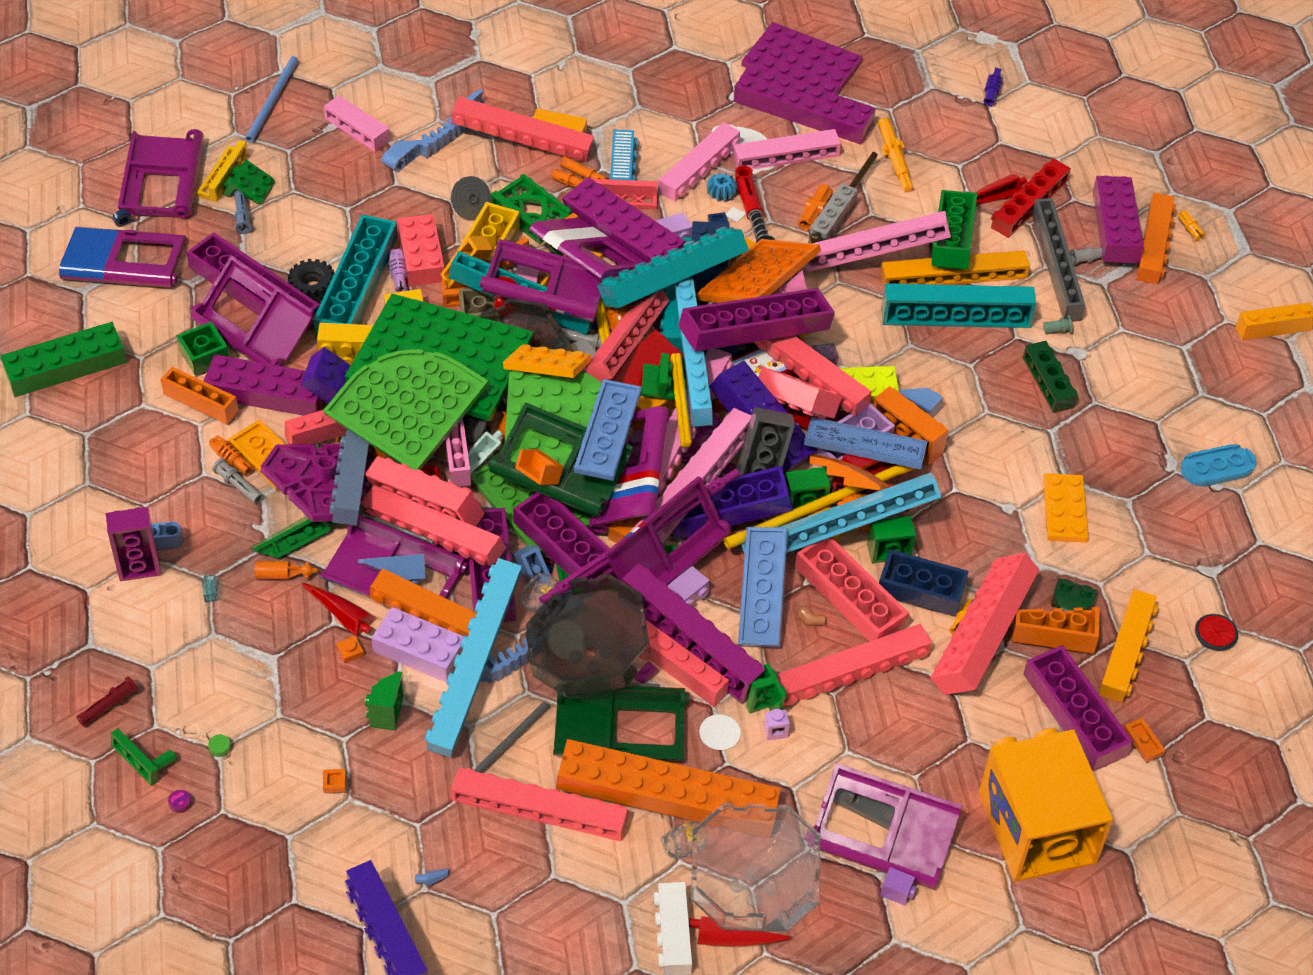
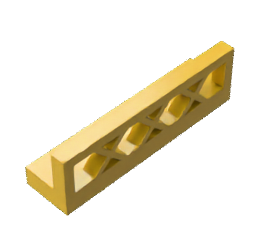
M239 140L235 147L227 146L197 191V197L215 202L219 200L226 188L224 186L225 181L229 176L233 177L232 170L237 164L240 166L248 155L245 141Z

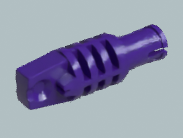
M995 67L993 74L988 75L984 89L986 95L983 100L987 106L994 104L995 97L1000 92L1003 78L1000 76L1002 69Z

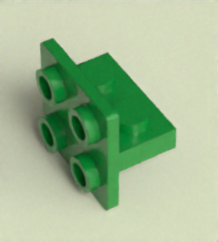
M661 353L659 365H643L642 396L675 400L672 362H669V354Z
M769 663L763 666L765 668L763 677L752 682L746 704L749 713L769 708L770 711L774 709L783 710L787 693L785 688L780 685L777 673L774 669L772 670Z

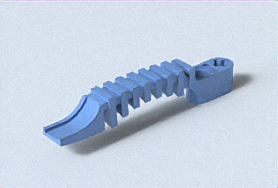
M479 89L466 99L484 103V100H482L484 91ZM449 117L447 119L448 124L443 123V128L438 127L436 129L437 133L433 130L429 132L431 137L423 134L421 135L422 140H399L383 154L382 163L399 172L418 156L428 159L430 153L436 154L438 149H443V145L447 146L450 140L454 141L455 136L459 137L461 131L465 132L466 127L451 123L452 118Z
M571 590L548 602L542 609V614L546 618L545 625L542 627L539 624L534 626L536 634L532 631L529 633L530 641L527 638L522 640L523 648L519 643L514 645L516 653L511 648L506 649L507 658L501 651L496 653L497 661L490 654L480 682L492 683L495 680L499 682L502 680V676L506 675L507 677L511 675L512 670L517 671L520 665H526L527 660L535 659L536 654L540 655L543 653L544 648H549L547 639L550 635L548 637L547 635L550 628L559 621H570L577 617L584 610L585 604Z

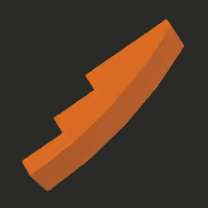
M822 455L810 456L809 464L827 466L826 474L844 477V485L873 490L889 488V485L856 465Z

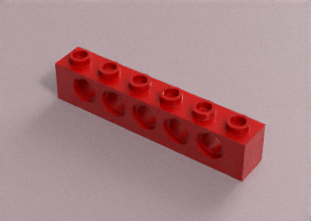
M1054 158L1049 163H1045L1038 173L1036 172L1029 182L1024 183L1021 190L1016 191L1009 201L1004 202L1000 210H996L993 213L991 228L1009 238L1032 216L1035 199L1051 198L1068 181L1071 168Z

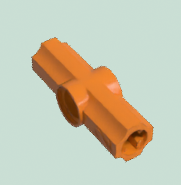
M823 184L818 186L814 195L808 198L804 212L798 220V225L802 230H810V227L832 197L833 190L829 185Z

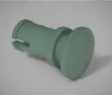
M1067 315L1066 319L1060 318V320L1043 322L1044 333L1057 331L1063 333L1065 330L1072 333L1073 323L1070 315Z

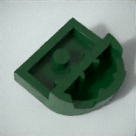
M1058 578L1051 599V606L1062 608V611H1073L1074 608L1092 610L1098 590L1088 585L1074 583L1069 579Z

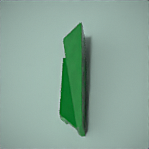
M305 516L250 548L253 551L279 558L331 530L330 526L338 523L332 521L312 522Z

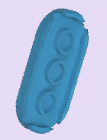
M1230 444L1189 453L1182 461L1180 471L1184 479L1189 483L1202 487L1250 476L1255 469L1256 458L1249 449L1241 448V445Z

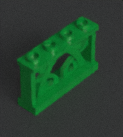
M524 173L501 190H495L491 193L492 204L520 212L519 229L539 245L545 241L529 230L533 223L556 218V216L559 217L557 219H565L572 214L568 206L562 204L555 196L549 194L543 187H540L532 178L527 177ZM521 188H522L524 191H526V192H523V191L521 190V191H520V195H517V193H516V191H518V190L521 189ZM523 202L541 204V215L523 212Z

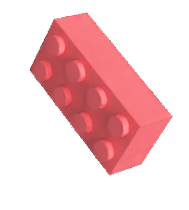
M434 214L397 218L398 235L404 256L408 287L441 283L443 278L440 274L444 270V263Z
M765 367L761 368L758 376L779 403L787 404L793 409L802 410L805 414L821 419H826V417L835 418L842 396L788 374Z

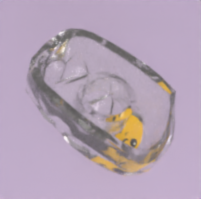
M538 573L520 593L522 607L532 614L542 611L546 604L543 605L539 598L555 588L559 581L548 574Z
M691 820L673 827L660 840L668 857L681 859L693 855L706 847L707 832L701 822Z

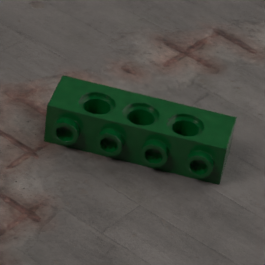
M1047 341L1025 345L1023 359L1052 412L1056 413L1074 408L1078 399L1077 391L1070 384L1068 375H1065L1061 362L1056 359L1053 348L1049 346Z

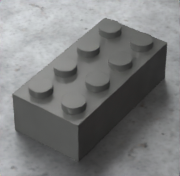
M758 407L753 408L736 467L740 472V476L783 466L795 426L793 415Z

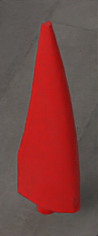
M1010 174L975 192L977 193L976 205L1013 196L1016 191L1021 190V185L1027 182L1026 177L1020 178L1015 174Z
M302 583V586L336 617L340 624L356 636L362 632L366 634L372 632L373 628L370 625L375 619L374 615L339 595L307 583Z
M701 916L700 919L689 918V927L699 929L697 941L699 945L725 947L755 946L790 939V936L754 930L725 919Z

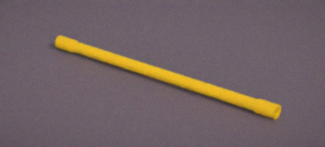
M896 465L875 474V476L884 482L915 468ZM847 486L754 527L782 526L867 488ZM746 530L724 538L726 548L731 549L745 543Z

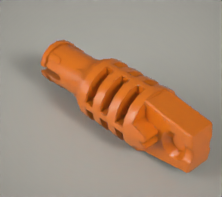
M219 435L209 440V446L220 458H225L231 467H236L244 476H248V473L251 474L254 467L243 458L242 453L231 445L230 442Z

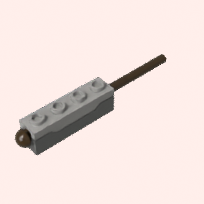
M876 152L871 153L849 186L843 183L840 184L810 227L808 243L812 244L834 237L856 205L858 190L856 187L877 158L878 154Z

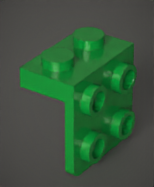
M245 159L240 166L237 164L231 172L233 177L229 176L225 181L224 186L226 188L222 193L229 197L237 189L255 203L261 204L275 180Z

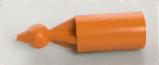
M255 561L254 568L255 579H290L301 573L305 576V579H308L312 573L318 572V569L313 568L309 562L300 567L289 561Z

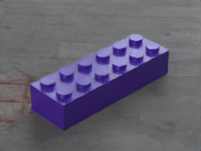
M745 360L720 373L709 386L729 412L735 408L752 415L753 408L758 407L787 413ZM796 423L782 466L784 475H786V472H791L807 462L810 456L818 450L815 447L804 445L806 435Z
M782 466L738 476L726 484L724 489L710 497L720 520H725L730 526L793 511ZM701 504L690 510L673 530L675 540L691 536L706 524L707 517Z
M372 860L346 870L347 880L344 881L348 890L346 895L351 904L354 903L357 908L355 913L359 922L364 921L366 926L364 930L368 940L373 939L375 954L378 959L382 958L385 974L428 975V970Z

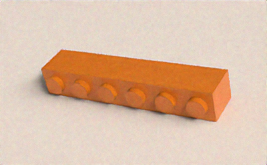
M1153 192L1143 239L1144 247L1136 280L1158 284L1159 278L1164 277L1166 267L1162 265H1166L1168 254H1165V252H1168L1170 245L1167 239L1170 240L1172 229H1169V227H1172L1174 222V216H1171V214L1174 215L1177 204H1173L1175 196Z
M383 568L370 586V598L376 603L396 608L462 636L468 637L470 619L475 618L477 614Z

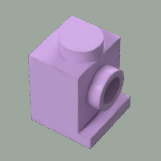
M774 709L770 712H765L763 727L767 741L788 738L790 724L787 711ZM781 728L782 731L772 732V729Z

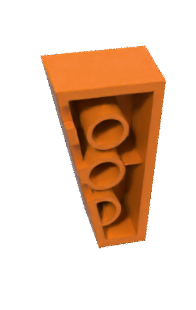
M1092 607V610L1074 608L1073 611H1062V608H1054L1053 611H1044L1043 609L1018 610L1012 626V642L1052 648L1063 645L1066 650L1094 654L1099 639L1100 607Z

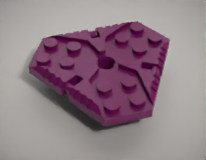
M276 444L261 465L260 472L281 490L284 495H288L289 500L312 522L332 521L333 514H330L329 511L331 501L335 502V500L331 499L333 488H337L334 486L335 474L339 475L336 473L337 461L341 462V460H338L339 449L344 448L340 447V444H322V448L316 449L315 444ZM369 451L367 452L364 474L376 459ZM365 475L360 503L372 487Z

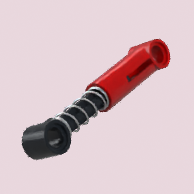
M746 165L738 166L735 169L734 179L737 182V189L746 217L752 223L751 226L754 229L753 233L755 234L756 243L760 239L775 240L772 236L767 235L768 230L765 229L766 224L763 223L764 218L762 216L764 211L752 177L753 170Z

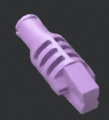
M391 249L389 267L391 278L395 282V291L400 292V287L402 291H407L405 280L407 272L402 250Z

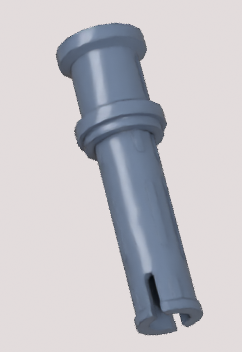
M235 189L233 191L236 206L234 219L237 222L235 229L240 234H247L252 230V225L249 222L251 215L247 211L245 195Z

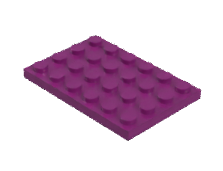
M772 22L744 57L741 66L745 68L748 65L838 95L862 63L863 56Z

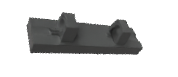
M844 789L837 790L833 803L887 830L890 828L895 808L891 805Z

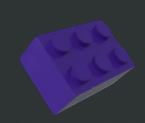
M323 347L310 357L301 386L329 404L347 382L345 374L351 365L326 347Z

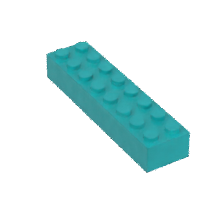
M361 215L313 319L315 335H318L320 323L360 324L390 256V250L393 249L398 238L397 221Z
M734 227L719 228L715 234L703 235L697 242L689 241L683 244L684 247L681 249L673 248L667 251L668 254L665 256L657 255L651 258L652 261L649 263L641 262L635 265V269L620 271L618 273L619 276L614 278L610 276L602 279L603 283L598 284L597 287L604 306L620 308L749 251L742 229H734Z
M885 283L881 306L882 325L1031 328L1036 307L1035 288L1030 286Z

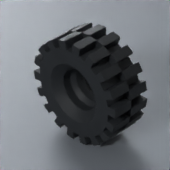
M307 259L308 262L302 260L300 265L294 264V269L291 268L289 270L288 283L318 304H321L320 301L323 300L334 276L332 266L330 264L327 265L326 261L320 263L319 259H315V261ZM312 281L318 282L317 284H314V285H308V284H307L308 282H312Z

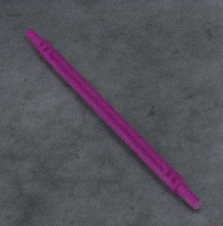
M734 469L724 477H718L706 485L709 496L712 497L724 489L726 484L740 476V472ZM695 496L657 528L656 532L700 504L698 497ZM605 553L557 583L555 588L539 598L540 602L544 605L559 594H565L610 564Z

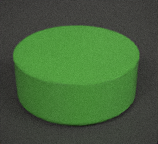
M218 734L209 740L208 747L213 756L222 757L229 753L231 744L227 736Z

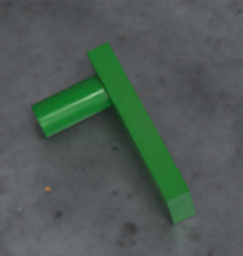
M119 728L111 732V746L150 786L158 782V772L177 760L175 753L172 750H168L150 761Z

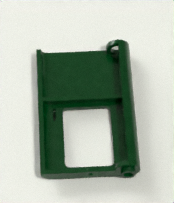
M525 402L500 453L490 458L488 467L493 474L599 518L604 512L631 457L633 446L625 444L614 481L574 473V466L587 427ZM530 427L573 446L563 467L558 484L539 485L515 468L516 463L509 460L524 428Z
M558 682L553 755L563 756L567 739L657 760L683 761L685 705H689V692H685V688ZM617 711L675 714V743L673 745L616 742L615 725Z

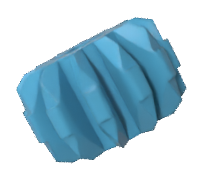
M719 172L718 175L712 174V177L708 179L707 192L712 199L716 198L717 201L723 200L725 202L726 199L731 200L735 196L737 182L733 175L728 176L727 172L725 174Z

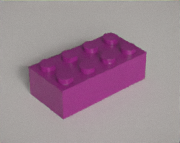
M137 507L106 513L107 533L120 582L161 576L160 558L148 507Z

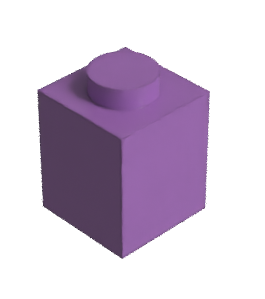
M890 867L883 882L880 896L905 906L908 898L913 899L917 888L913 886L915 877Z

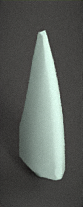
M497 430L493 435L486 431L468 452L470 474L479 469L501 447V442L499 441L503 436L501 431Z

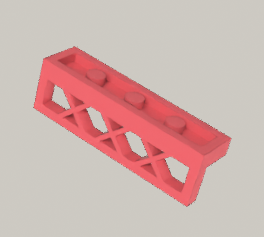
M593 179L624 201L627 198L634 199L633 202L627 203L637 209L656 210L657 181ZM653 199V203H645L643 200Z

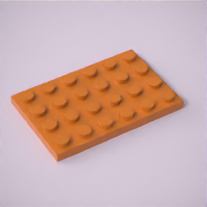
M760 239L749 251L741 255L697 292V299L708 303H721L772 295L773 292L782 287L788 279L792 278L796 272L804 268V265L821 252L820 244Z

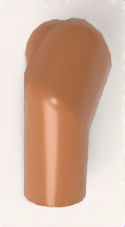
M800 606L797 609V616L805 625H825V615H814L806 606Z

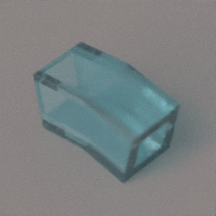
M204 575L202 589L205 603L218 601V576Z

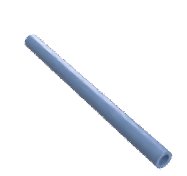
M291 56L245 137L248 142L252 143L297 65L299 61L297 57Z

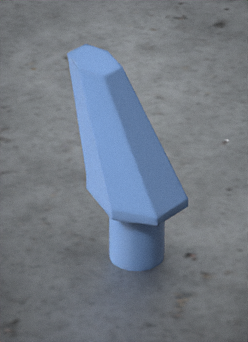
M449 868L427 871L426 874H415V884L426 883V887L448 877Z

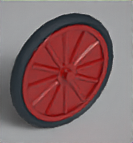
M1204 615L1195 625L1196 637L1204 646L1210 649L1226 650L1233 647L1238 640L1236 625L1223 615Z

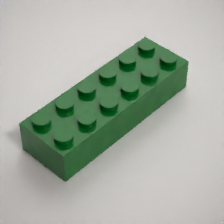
M941 190L938 212H946L951 237L934 241L931 266L956 268L959 270L969 269L977 193Z
M113 321L0 355L14 398L127 363L124 347Z

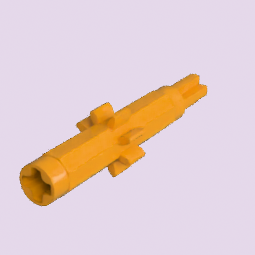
M882 118L877 124L884 142L883 154L891 160L905 193L907 191L911 192L913 184L903 156V149L905 148L903 141L899 142L889 118Z

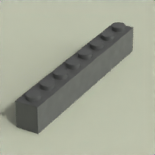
M1053 198L1035 199L1032 217L1062 318L1066 319L1067 315H1070L1071 320H1081L1085 302Z

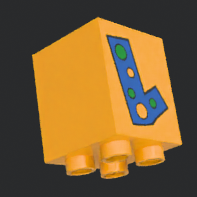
M1047 728L1039 731L1031 739L1017 741L1015 737H1005L996 741L989 752L979 795L1013 881H1023L1097 864L1113 818L1075 730L1058 732L1056 728Z

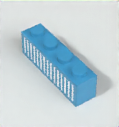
M613 129L610 180L635 181V175H632V173H636V162L633 161L637 159V150H634V148H637L638 138H634V130Z

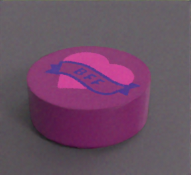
M185 790L172 792L168 798L169 807L176 813L187 811L191 806L189 793Z

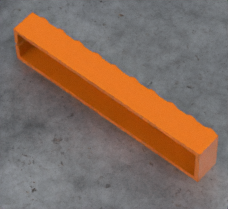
M567 739L556 783L557 790L770 838L781 789L775 786Z

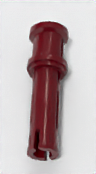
M127 676L121 684L115 688L111 687L107 695L76 716L78 722L85 727L115 704H122L126 697L133 692L137 693L139 691L134 681Z

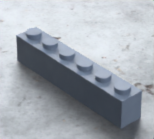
M346 430V436H341L340 447L344 449H339L338 460H341V462L337 461L336 473L339 475L335 474L334 486L337 488H333L331 499L335 500V502L331 501L329 513L333 514L332 522L357 526L369 443L349 430Z

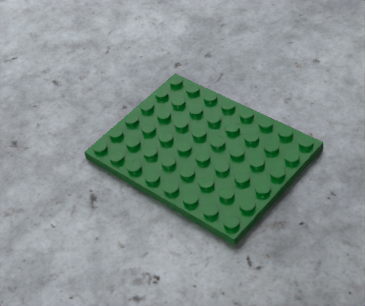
M391 293L345 374V380L348 381L363 366H368L377 361L378 357L392 352L410 349H420L431 353L438 352L460 362L489 381L487 388L467 411L466 415L491 421L508 388L509 370L504 369L503 361L521 345H530L534 338V331Z

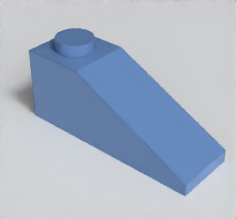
M424 554L358 559V563L378 572L383 568L413 583H419V579H425Z

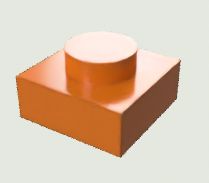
M356 636L336 643L344 663L364 656L363 649Z
M345 769L323 770L324 793L346 792Z

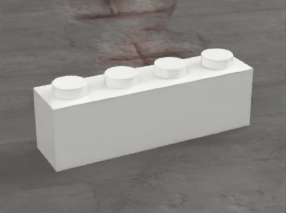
M685 882L658 883V892H654V906L658 905L659 912H655L656 926H660V933H657V947H662V953H658L659 967H663L664 975H691L692 958Z

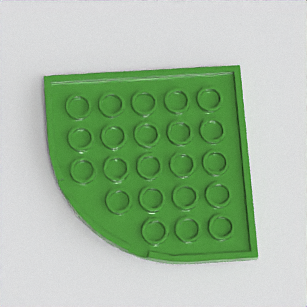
M420 349L402 350L378 357L377 361L360 368L323 410V413L396 462L406 464L413 470H421L487 388L489 381L444 354L424 352Z
M509 370L505 441L525 402L587 427L602 383L583 371L574 378ZM526 427L520 435L509 460L517 463L521 449H539L564 467L573 446Z

